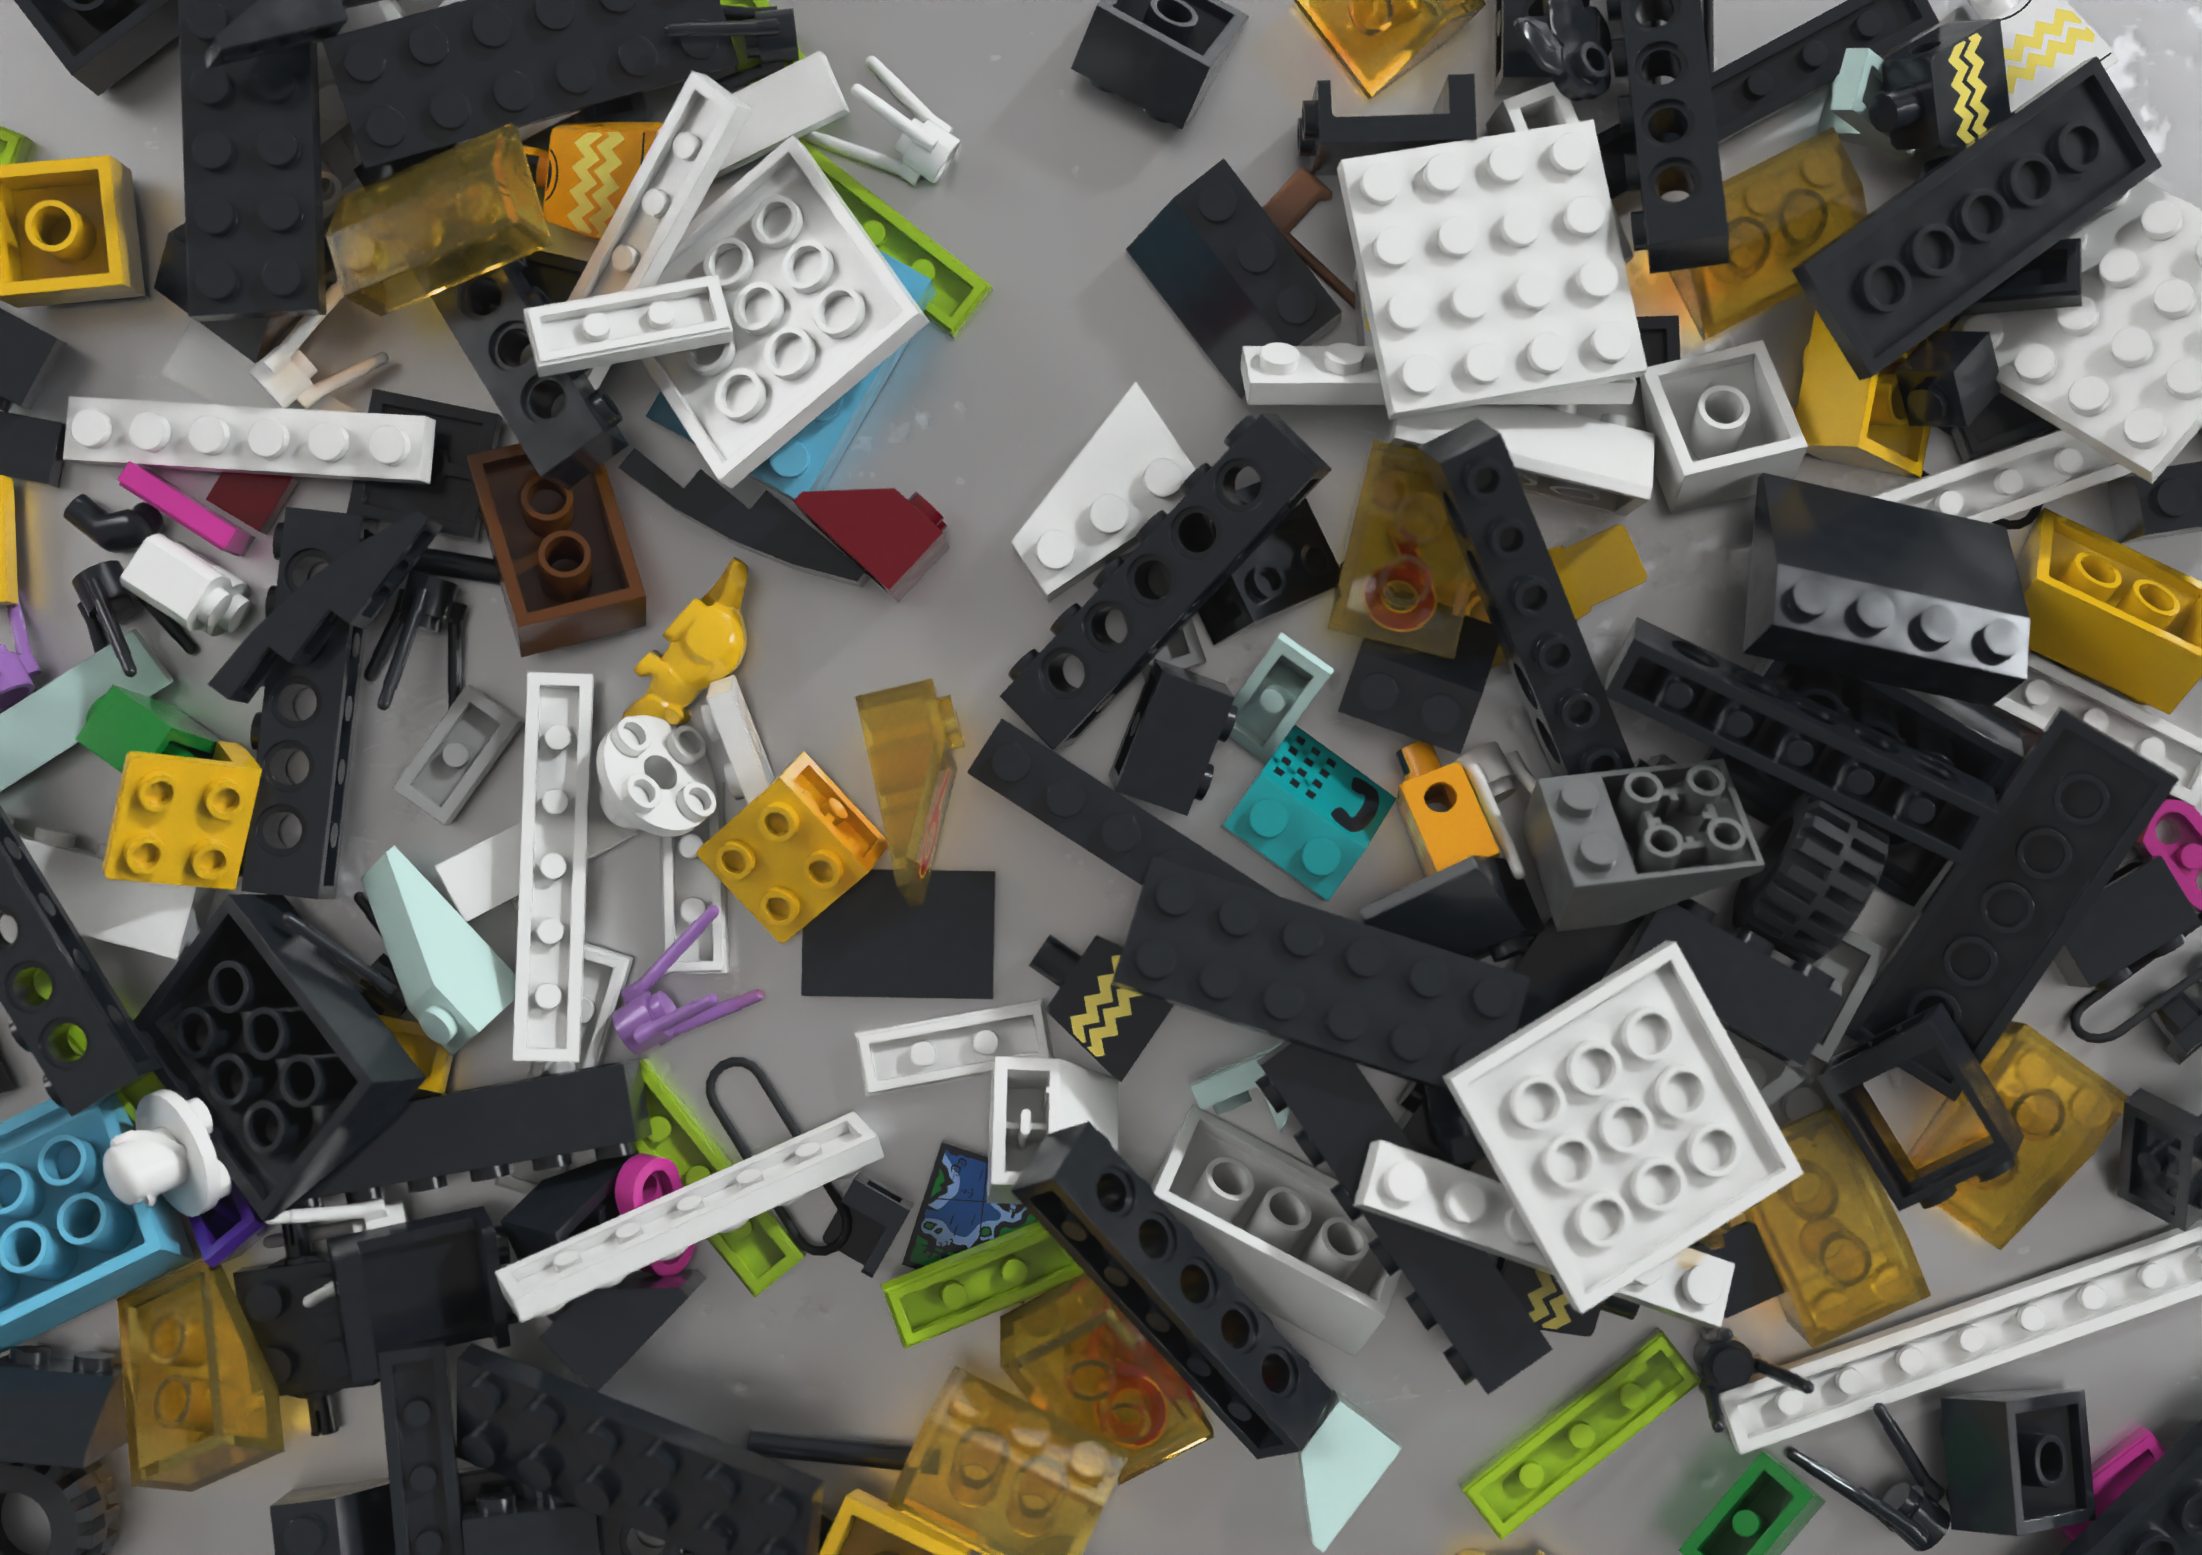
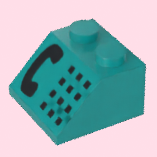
M1294 725L1220 825V828L1318 899L1328 902L1368 847L1397 798Z

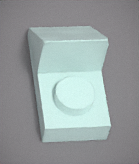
M1846 48L1840 73L1829 86L1819 124V132L1827 137L1901 157H1914L1915 149L1896 150L1891 145L1890 133L1878 131L1872 125L1869 118L1868 108L1871 99L1875 95L1885 92L1882 75L1884 60L1870 48Z
M1281 632L1235 696L1232 705L1237 706L1238 711L1229 738L1267 763L1329 679L1334 669Z
M1282 1043L1190 1081L1189 1084L1200 1110L1213 1106L1216 1115H1219L1250 1102L1252 1099L1248 1090L1258 1087L1255 1081L1265 1075L1257 1061ZM1263 1094L1273 1121L1281 1133L1291 1110L1287 1107L1277 1114Z

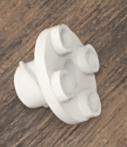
M637 715L620 720L602 738L596 756L597 773L601 784L599 801L607 818L616 826L626 830L642 829L651 834L673 837L689 833L709 817L716 808V783L711 765L705 756L706 743L701 734L693 727L687 725L677 727L676 725L669 724L664 719L654 716Z
M168 1089L155 1091L144 1096L139 1101L136 1110V1130H130L115 1136L110 1141L111 1147L106 1151L103 1159V1171L106 1182L117 1199L127 1205H136L144 1202L152 1207L155 1205L157 1195L162 1194L180 1213L187 1216H197L211 1210L216 1206L220 1198L230 1194L232 1189L230 1175L222 1162L217 1160L209 1137L213 1130V1121L206 1105L199 1098L186 1101L179 1094Z

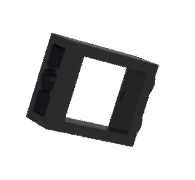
M1942 1003L1831 1057L1830 1061L1824 1065L1816 1076L1898 1211H1902L1917 1203H1920L1923 1209L1934 1207L1946 1201L1957 1192L1958 1189L1955 1185L1976 1175L1980 1182H1986L2004 1174L2015 1165L2013 1158L2016 1157L2025 1136ZM1936 1048L1990 1135L1916 1170L1863 1083Z

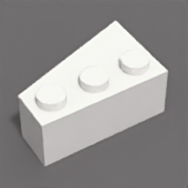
M1137 382L1132 385L1011 541L1014 553L1048 603L1106 565V560L1118 557L1140 542L1136 538L1139 530L1159 511L1164 510L1169 514L1185 497L1180 492V487L1196 470Z

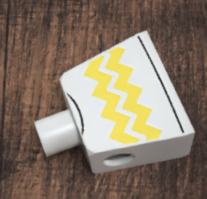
M1968 0L1980 20L1998 18L2001 20L2010 113L2083 61L2097 56L2107 71L2120 60L2109 45L2066 0H2023L2020 3L2017 0Z

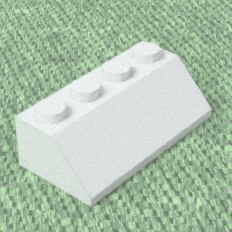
M1479 404L1389 420L1381 457L1426 468L1418 446L1478 418L1502 434L1524 492L1625 517L1650 500L1653 488L1655 434L1638 430L1639 421L1622 415L1602 414L1601 421L1576 415L1578 407L1573 404Z
M1192 1105L1150 1186L1153 1193L1179 1222L1191 1230L1194 1238L1215 1262L1232 1276L1234 1283L1251 1302L1354 1357L1357 1356L1386 1318L1402 1271L1399 1270L1391 1277L1388 1275L1368 1246V1243L1378 1236L1365 1217L1361 1216L1352 1223L1330 1189L1339 1184L1340 1181L1207 1111L1200 1110L1199 1107Z

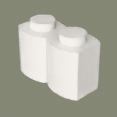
M154 534L145 538L120 576V583L125 589L191 631L201 629L213 637L219 636L226 631L229 633L235 631L247 617L252 604L248 600L251 595V588L247 583L187 544L173 542L162 534Z

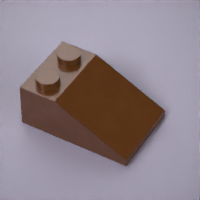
M520 443L466 455L502 594L521 658L646 626V594L605 463L567 490L540 477Z

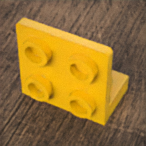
M217 740L213 760L138 751L128 752L125 757L102 865L105 877L113 880L235 890L262 773V768L242 743Z
M803 751L783 769L763 792L702 844L697 850V856L778 942L786 943L869 873L891 843L807 753Z

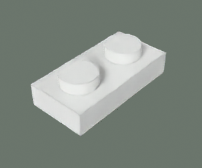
M734 674L710 683L706 696L708 704L701 706V714L712 742L723 741L731 761L724 764V772L733 797L736 801L745 798L748 805L772 783L775 777Z

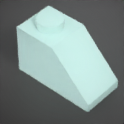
M1335 1389L1331 1393L1303 1451L1298 1452L1308 1531L1313 1545L1323 1553L1402 1449L1394 1434Z

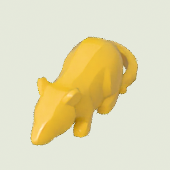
M733 557L722 576L709 592L700 600L698 598L693 599L666 629L662 636L670 642V646L663 655L658 650H652L636 665L633 671L638 676H651L650 686L645 695L637 699L624 711L621 720L630 716L647 715L664 719L672 725H684L691 718V712L687 707L695 701L698 695L708 689L711 682L730 676L740 666L747 646V633L741 613V602L748 576V566L742 560Z

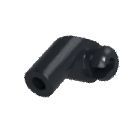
M81 494L72 500L63 515L67 521L98 546L114 553L138 549L145 538L158 534L164 526L162 514L148 503H137L132 510L126 509L108 513L86 494Z

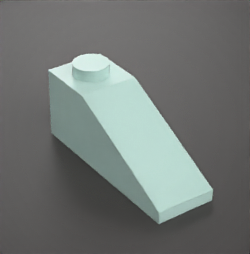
M394 845L362 876L361 881L407 1009L419 1020L424 1033L433 1041L441 1044L453 1056L515 999L516 974Z

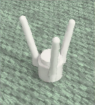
M869 56L866 59V65L917 118H913L912 121L861 84H854L852 86V94L903 132L895 146V150L903 155L902 161L816 131H812L802 136V138L821 148L898 174L914 186H916L922 176L933 184L936 183L955 156L961 140L950 134L953 127L936 117L876 57Z
M349 268L326 291L327 314L358 279L359 272L356 268ZM327 315L303 316L281 344L254 365L248 373L281 408H287L297 400L305 409H309L322 396L387 364L389 356L385 352H380L313 384L310 378L318 370L298 348Z
M1496 741L1489 742L1470 750L1455 762H1460L1493 837L1494 839L1496 838L1515 879H1523L1526 874L1497 804L1510 797L1516 791L1511 782L1513 779L1516 778L1531 794L1537 779L1527 769L1518 751L1504 756Z
M383 1198L363 1204L285 1210L273 1220L265 1221V1223L276 1225L348 1220L309 1227L311 1242L404 1223L409 1220L403 1199L385 1203ZM283 1233L265 1237L263 1240L264 1247L275 1248L285 1246ZM333 1281L304 1297L303 1305L311 1308L328 1298L334 1297Z

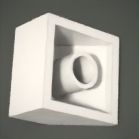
M1764 340L1647 367L1648 370L1640 377L1647 432L1655 434L1653 468L1671 514L1754 495L1757 493L1758 477L1762 473L1795 479L1808 445Z

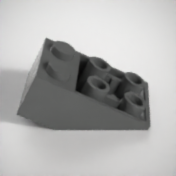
M1724 759L1538 778L1521 824L1557 932L1622 924L1761 872L1765 867L1764 860Z

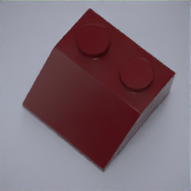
M895 488L801 492L793 500L802 514L817 529L862 568L868 576L898 603L950 548L943 534L944 529L947 527L942 521L944 517L916 491L908 500Z

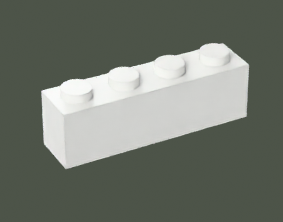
M9 818L10 822L13 825L15 820ZM36 827L34 836L17 832L80 935L179 960L207 923L216 888L108 879L102 871L107 844L98 843L96 852L73 847L76 836L66 832L43 827Z

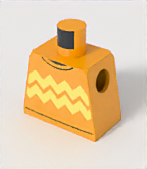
M562 123L551 131L549 150L524 145H517L515 147L511 163V181L515 184L545 189L542 214L543 219L547 222L601 240L663 123Z
M1423 741L1414 742L1398 750L1395 755L1406 781L1398 786L1396 802L1424 877H1428L1472 855L1499 858L1500 851L1460 762L1442 767L1434 746ZM1441 803L1449 810L1446 812H1435L1429 809L1427 805Z

